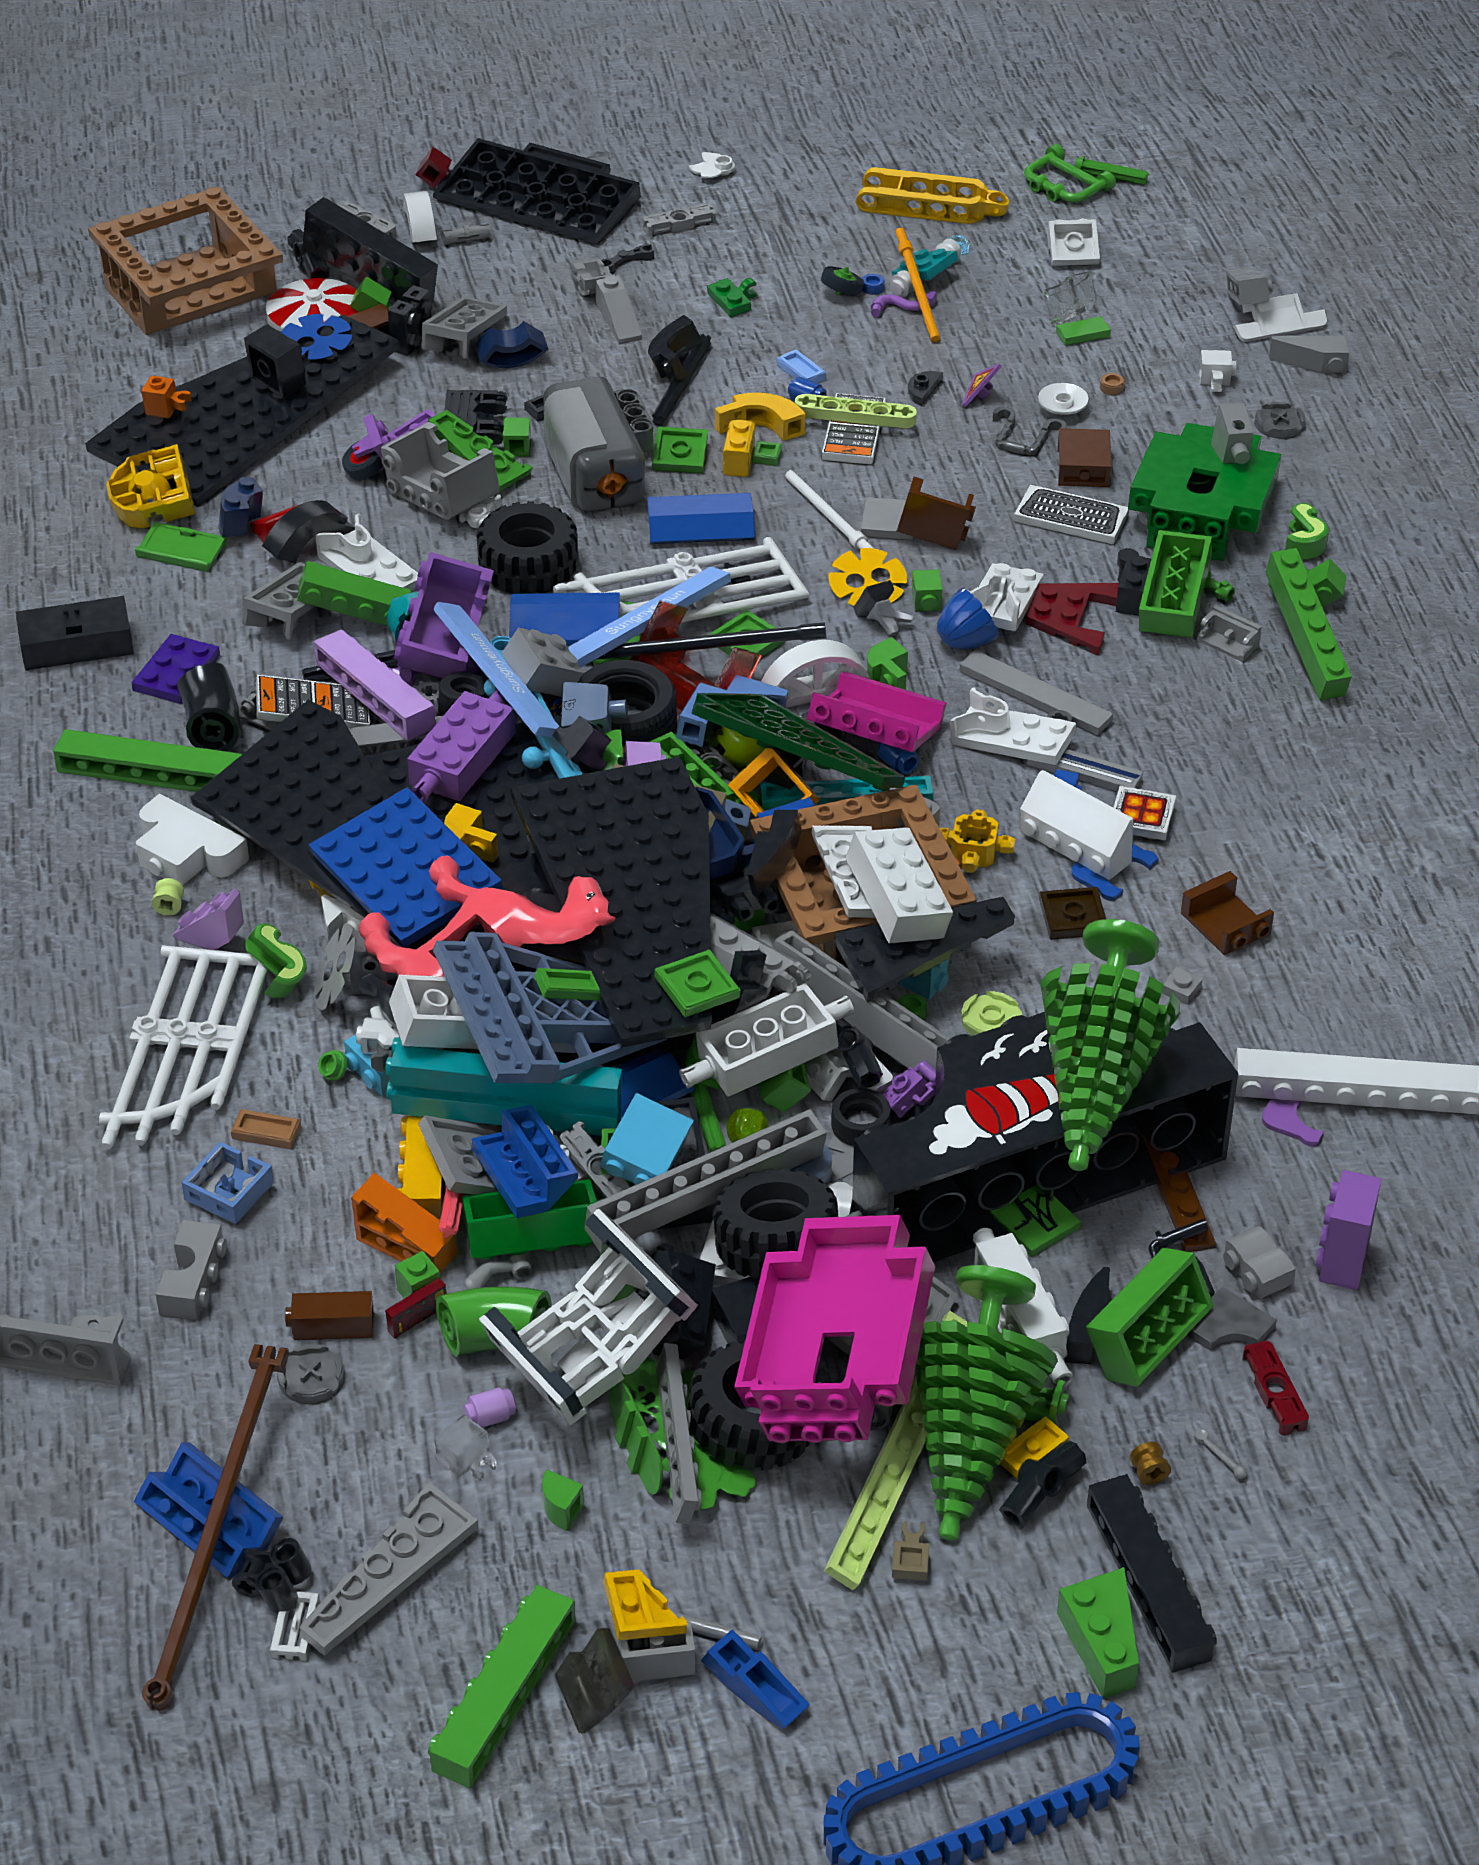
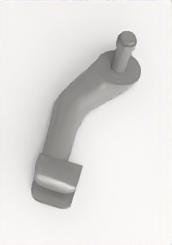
M524 1254L513 1255L509 1260L487 1262L465 1279V1285L467 1289L483 1288L492 1275L512 1272L516 1279L521 1280L525 1277L523 1269H530L531 1265Z

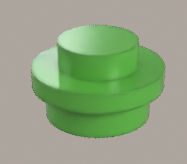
M338 1050L324 1053L318 1063L319 1072L330 1081L341 1079L347 1069L345 1054Z

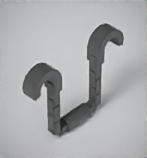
M1004 406L998 407L993 411V421L1007 418V422L995 444L999 449L1022 455L1037 454L1045 437H1047L1051 430L1067 428L1065 421L1056 418L1049 419L1044 423L1032 447H1028L1024 444L1004 441L1015 424V411Z

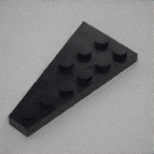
M1002 896L952 907L953 915L944 938L888 943L878 923L837 932L834 935V943L866 1002H869L881 990L886 988L889 991L897 987L898 981L906 977L914 978L950 959L951 953L959 949L963 952L971 948L972 942L980 938L988 939L1014 925L1015 915L1005 898Z

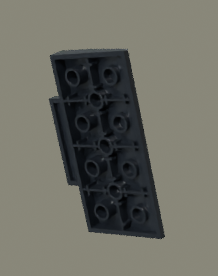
M477 138L435 190L433 198L598 244L631 211L641 198L639 182L611 175L610 164L530 142L524 150Z

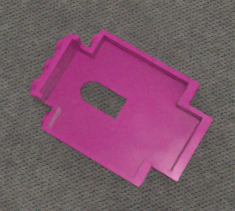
M900 1215L805 1218L798 1251L766 1252L734 1388L745 1407L761 1409L759 1424L769 1441L786 1443L788 1441L817 1443L834 1440L842 1442L868 1440L875 1405L893 1406L894 1404H908L935 1265L926 1247H907L910 1234ZM854 1336L847 1372L843 1382L815 1383L824 1338Z

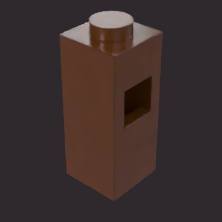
M372 1291L292 1293L291 1307L285 1308L286 1327H292L293 1340L373 1338L374 1305Z

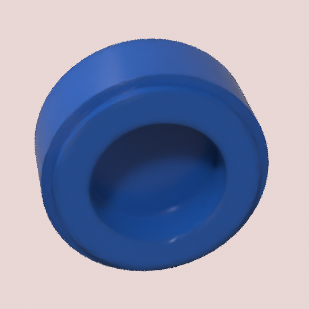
M867 274L862 277L864 281L862 291L864 293L874 295L884 291L885 279L881 275Z

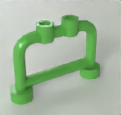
M1058 144L1047 148L1046 155L1029 164L1024 171L1031 190L1036 193L1042 189L1046 190V195L1052 202L1059 198L1067 202H1081L1100 190L1108 192L1116 186V179L1109 171H1105L1095 178L1065 162V152ZM1047 164H1051L1090 186L1081 192L1070 193L1065 190L1061 183L1055 185L1049 182L1044 174L1036 175L1034 172Z

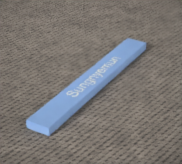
M711 566L569 646L568 649L577 658V663L581 668L731 582L730 573Z
M437 602L434 607L435 613L534 735L554 738L552 735L559 725L461 606Z

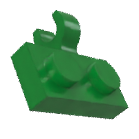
M729 278L707 285V293L729 317H733L751 310V301L749 299L757 296V292L750 287L755 286L756 282L752 278H746L739 287H736Z

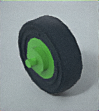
M827 266L824 268L821 276V282L835 290L837 295L843 293L857 296L861 293L864 284L861 277L849 271V267L843 269Z

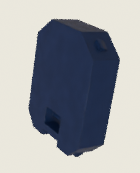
M696 787L707 812L711 811L716 818L709 833L710 880L734 872L743 857L744 837L713 791Z

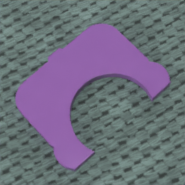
M1269 1099V1103L1262 1115V1122L1265 1127L1299 1139L1305 1145L1318 1146L1324 1131H1318L1306 1126L1297 1114V1108L1304 1101Z

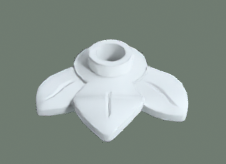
M702 152V163L689 165L691 172L701 175V178L706 179L715 178L719 175L726 176L735 169V164L731 157L710 152Z

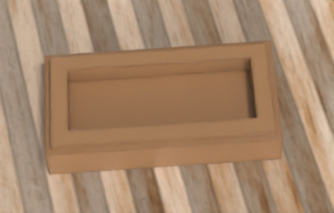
M241 1109L231 1129V1137L235 1140L292 1149L301 1129V1120Z

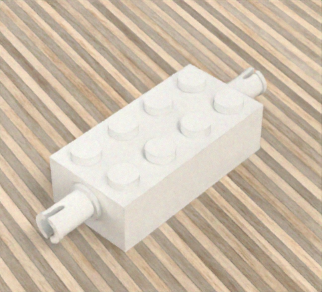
M806 983L802 984L793 993L784 992L712 1024L710 1030L696 1032L698 1053L701 1061L685 1069H680V1077L686 1088H690L712 1077L729 1097L837 1048L836 1021L848 1015H853V1004L850 999L848 1000L847 996H843L841 999L823 1006Z
M990 1228L978 1230L973 1235V1241L976 1244L974 1265H987L1015 1271L1030 1278L1036 1284L1035 1296L1029 1302L1018 1305H1002L997 1331L1002 1333V1328L1023 1334L1046 1345L1057 1355L1058 1359L1053 1372L1048 1375L1052 1380L1053 1386L1056 1387L1058 1379L1065 1381L1064 1386H1067L1073 1380V1374L1064 1362V1357L1067 1356L1065 1343L1066 1336L1069 1335V1327L1066 1319L1058 1315L1051 1293L1045 1292L1038 1270L1031 1267L1024 1245L1018 1244L1013 1233L995 1238Z

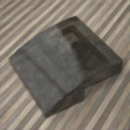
M597 1628L583 1651L569 1652L554 1675L578 1733H586L604 1720L623 1702L635 1687L610 1628Z

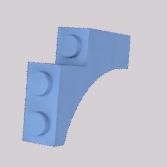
M737 674L727 690L700 682L680 714L676 739L702 747L708 737L722 727L691 714L697 693L762 694L781 706L786 707L789 690Z

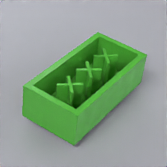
M1158 531L1139 607V631L1193 638L1211 562L1212 536Z
M1162 1248L1086 1326L1107 1380L1138 1387L1212 1309L1214 1305L1194 1253Z

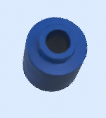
M802 377L792 380L788 386V394L792 401H795V398L801 394L822 396L827 394L826 389L822 388V385Z
M880 742L878 749L879 757L896 772L909 774L917 767L919 758L916 751L910 752Z

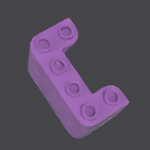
M430 552L427 562L421 561L414 590L419 593L417 598H411L407 612L412 614L410 621H404L402 630L399 633L393 658L398 660L397 666L441 679L451 673L465 672L470 655L438 617L434 607L437 602L460 605L478 627L494 570Z

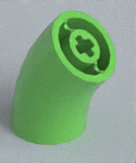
M483 1287L438 1296L436 1300L437 1317L448 1349L454 1356L480 1351L499 1350L490 1340L479 1318L495 1306L518 1332L552 1307L551 1296L548 1291L523 1287Z

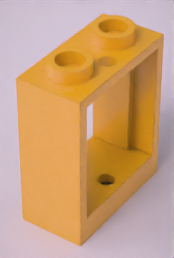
M766 748L728 786L751 809L754 816L757 817V813L764 812V810L749 793L779 765L804 793L805 796L802 799L810 797L816 806L821 799L780 752L774 748Z

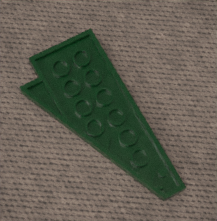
M697 693L691 714L739 732L742 736L754 738L761 747L780 748L815 762L814 765L818 768L836 770L872 784L875 789L881 791H889L890 788H903L905 780L903 775L762 694Z

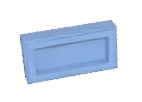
M797 349L777 357V366L794 379L802 377L815 383L826 380V372Z

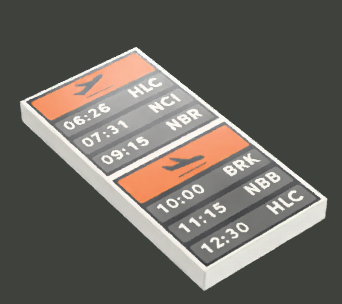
M839 393L835 395V397L878 402H885L886 399ZM830 420L822 450V460L873 464L881 426Z
M257 675L256 701L258 720L282 722L309 699L340 715L349 730L355 727L370 725L369 708L341 684Z

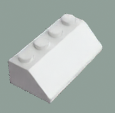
M1044 770L1039 772L1020 808V831L1071 860L1079 862L1108 880L1127 867L1132 861L1133 818Z

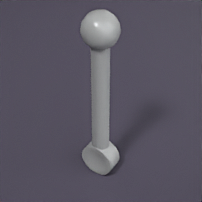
M1199 1429L1195 1432L1194 1439L1198 1444H1205L1234 1471L1236 1478H1246L1248 1474L1247 1469L1243 1466H1238L1209 1440L1207 1431Z

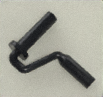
M1203 1218L1162 1235L1159 1230L1156 1231L1157 1239L1153 1240L1148 1248L1151 1258L1153 1259L1158 1253L1157 1247L1161 1249L1166 1248L1169 1245L1208 1231L1209 1228L1205 1219ZM1196 1257L1211 1297L1215 1294V1291L1203 1263Z

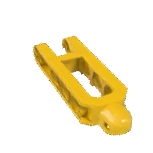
M878 167L869 168L865 172L862 181L864 188L858 191L856 197V205L865 212L964 224L983 220L984 216H1003L1009 210L1008 197L1001 191L988 190L986 185L979 179ZM875 176L879 178L881 183L872 184L868 178ZM923 182L926 188L919 190L914 186V183ZM944 184L949 188V191L940 192L937 186ZM968 187L972 193L964 195L960 192V188ZM870 195L873 197L874 202L866 203L862 196ZM1000 196L1002 201H998L996 197ZM915 200L920 204V207L911 208L908 202ZM939 203L942 205L943 210L935 211L932 209L931 204ZM963 206L966 212L959 214L954 210V207Z

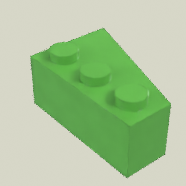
M1124 1567L1059 1589L1057 1615L1103 1699L1136 1688L1139 1660Z

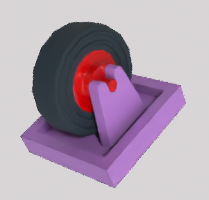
M372 413L363 418L368 435L350 446L342 458L344 470L351 478L356 480L366 479L385 469L382 464L381 446L395 440L394 437L389 439L387 436L389 432L382 420L377 421Z

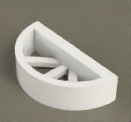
M816 640L798 645L781 655L768 668L761 682L789 690L785 707L788 708L811 703L814 692L825 696L830 695L837 689L839 676L843 671L870 678L859 657L849 646L833 640ZM823 663H843L836 670L823 672ZM813 666V675L800 678L794 677L802 670Z

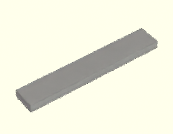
M974 650L960 663V672L1048 713L1054 710H1064L1071 714L1072 722H1075L1076 726L1095 735H1099L1113 721V713L977 650Z

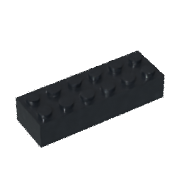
M325 197L305 210L302 248L361 283L367 276L390 290L389 300L394 303L400 300L412 304L411 301L403 299L402 295L413 285L430 290V300L432 303L434 302L438 264Z

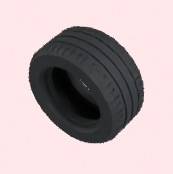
M633 660L610 661L594 666L585 672L577 682L607 685L612 701L626 700L627 705L646 709L627 717L612 718L611 731L621 729L622 747L626 745V741L650 742L670 732L675 734L677 727L676 689L672 681L656 667Z

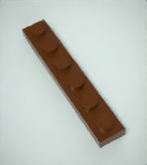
M1139 1129L1159 1178L1157 1185L1174 1228H1180L1203 1218L1209 1228L1206 1232L1180 1241L1183 1251L1193 1252L1216 1248L1217 1244L1188 1172L1169 1175L1167 1169H1174L1178 1166L1179 1157L1173 1152L1161 1153V1151L1154 1149Z

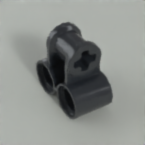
M284 1538L276 1542L270 1549V1552L256 1549L248 1550L243 1558L245 1563L240 1573L234 1576L232 1586L236 1591L245 1596L262 1597L269 1610L273 1613L278 1614L279 1612L289 1611L298 1600V1594L293 1585L305 1581L312 1570L311 1564L298 1541L293 1538Z

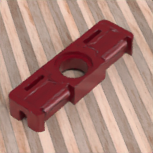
M1262 1341L1246 1345L1243 1350L1242 1361L1248 1360L1255 1374L1254 1385L1266 1408H1272L1280 1424L1279 1434H1291L1292 1429L1295 1428L1298 1432L1305 1431L1308 1426L1309 1415L1273 1344L1270 1341ZM1270 1383H1278L1283 1386L1284 1390L1272 1392L1266 1386Z

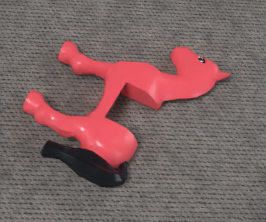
M441 856L431 865L429 870L430 879L437 884L436 890L442 899L463 904L442 931L418 949L403 948L391 942L389 937L390 923L383 915L375 912L368 914L362 919L359 932L360 936L364 939L366 951L377 957L383 971L397 973L398 975L445 977L433 952L436 941H460L479 921L487 933H497L501 942L521 948L522 944H564L591 934L599 925L606 926L616 920V917L609 915V902L603 896L598 882L591 877L577 876L573 878L568 887L567 900L561 911L556 913L539 907L525 896L511 891L488 887L479 889L466 886L458 879L460 867L457 862L450 856ZM372 974L362 977L359 985L360 991L377 999L384 1017L398 1031L389 1004L395 986L385 983Z

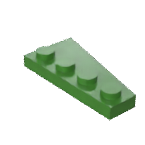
M448 410L428 419L427 422L437 425V430L434 432L440 441L442 439L447 440L448 449L463 459L470 461L477 457V452L483 448L493 451L499 492L531 474L533 467L527 463L522 465L514 459L515 455L507 450L503 452L492 445L493 440L487 436L483 437L474 433L472 426Z

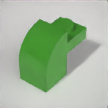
M892 637L874 645L867 655V673L869 678L906 690L908 651Z

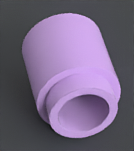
M498 1387L468 1396L467 1404L463 1405V1412L469 1425L473 1424L476 1429L509 1420V1416L516 1414V1405L511 1391L508 1388L502 1390Z

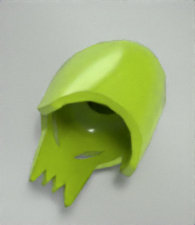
M726 727L718 729L708 739V743L713 748L719 743L726 751L723 757L734 768H746L766 749L759 746L756 739L742 736L739 732Z

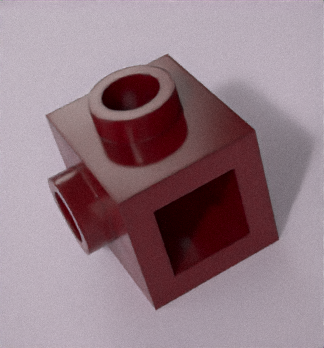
M433 146L420 162L415 175L435 188L451 172L449 166L452 159Z

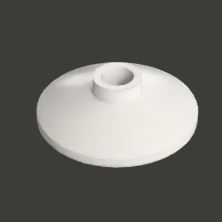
M1069 383L1050 384L1044 387L1038 395V401L1042 408L1060 415H1070L1082 411L1088 405L1089 399L1085 390Z

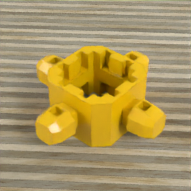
M976 809L971 815L963 814L956 817L953 830L939 828L947 844L951 845V851L955 859L962 863V869L965 872L973 873L978 867L986 868L994 864L996 851L1010 854L1014 853L1016 839L1006 835L998 836L999 823L993 817H987V813L984 810ZM967 837L971 838V840H968V843L963 842V840H966ZM981 839H986V841H983V844H978V841H981Z

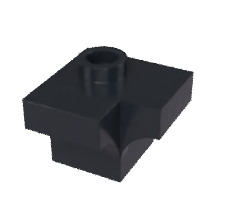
M579 715L570 727L564 729L558 727L552 736L567 750L565 756L575 764L579 765L580 762H583L597 771H602L607 765L604 760V751L612 740L589 720Z

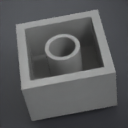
M518 627L502 651V655L509 666L531 691L563 697L564 682L577 683L584 673L577 663V658L572 655L566 646V641L557 634L549 635L535 629L527 630Z

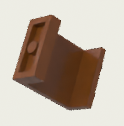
M1059 428L1057 452H1059L1058 486L1110 487V430Z
M914 476L897 532L957 550L959 541L965 542L969 526H966L965 523L966 521H972L976 509L975 506L971 505L974 495H968L964 506L922 493L920 490L924 479Z
M1231 871L1183 892L1181 914L1223 955L1240 950L1258 939L1267 937L1271 934L1274 912L1271 909L1256 915L1235 895L1238 877Z

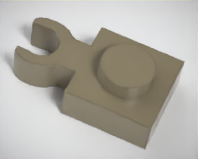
M907 1521L903 1522L902 1541L894 1542L892 1578L927 1581L930 1543H922L925 1533L923 1523L920 1522V1530L917 1533H910L907 1530Z

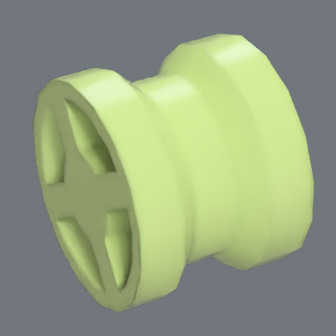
M171 878L159 880L156 883L155 894L152 899L153 909L162 915L171 916L177 914L181 909V899L184 896L183 885Z

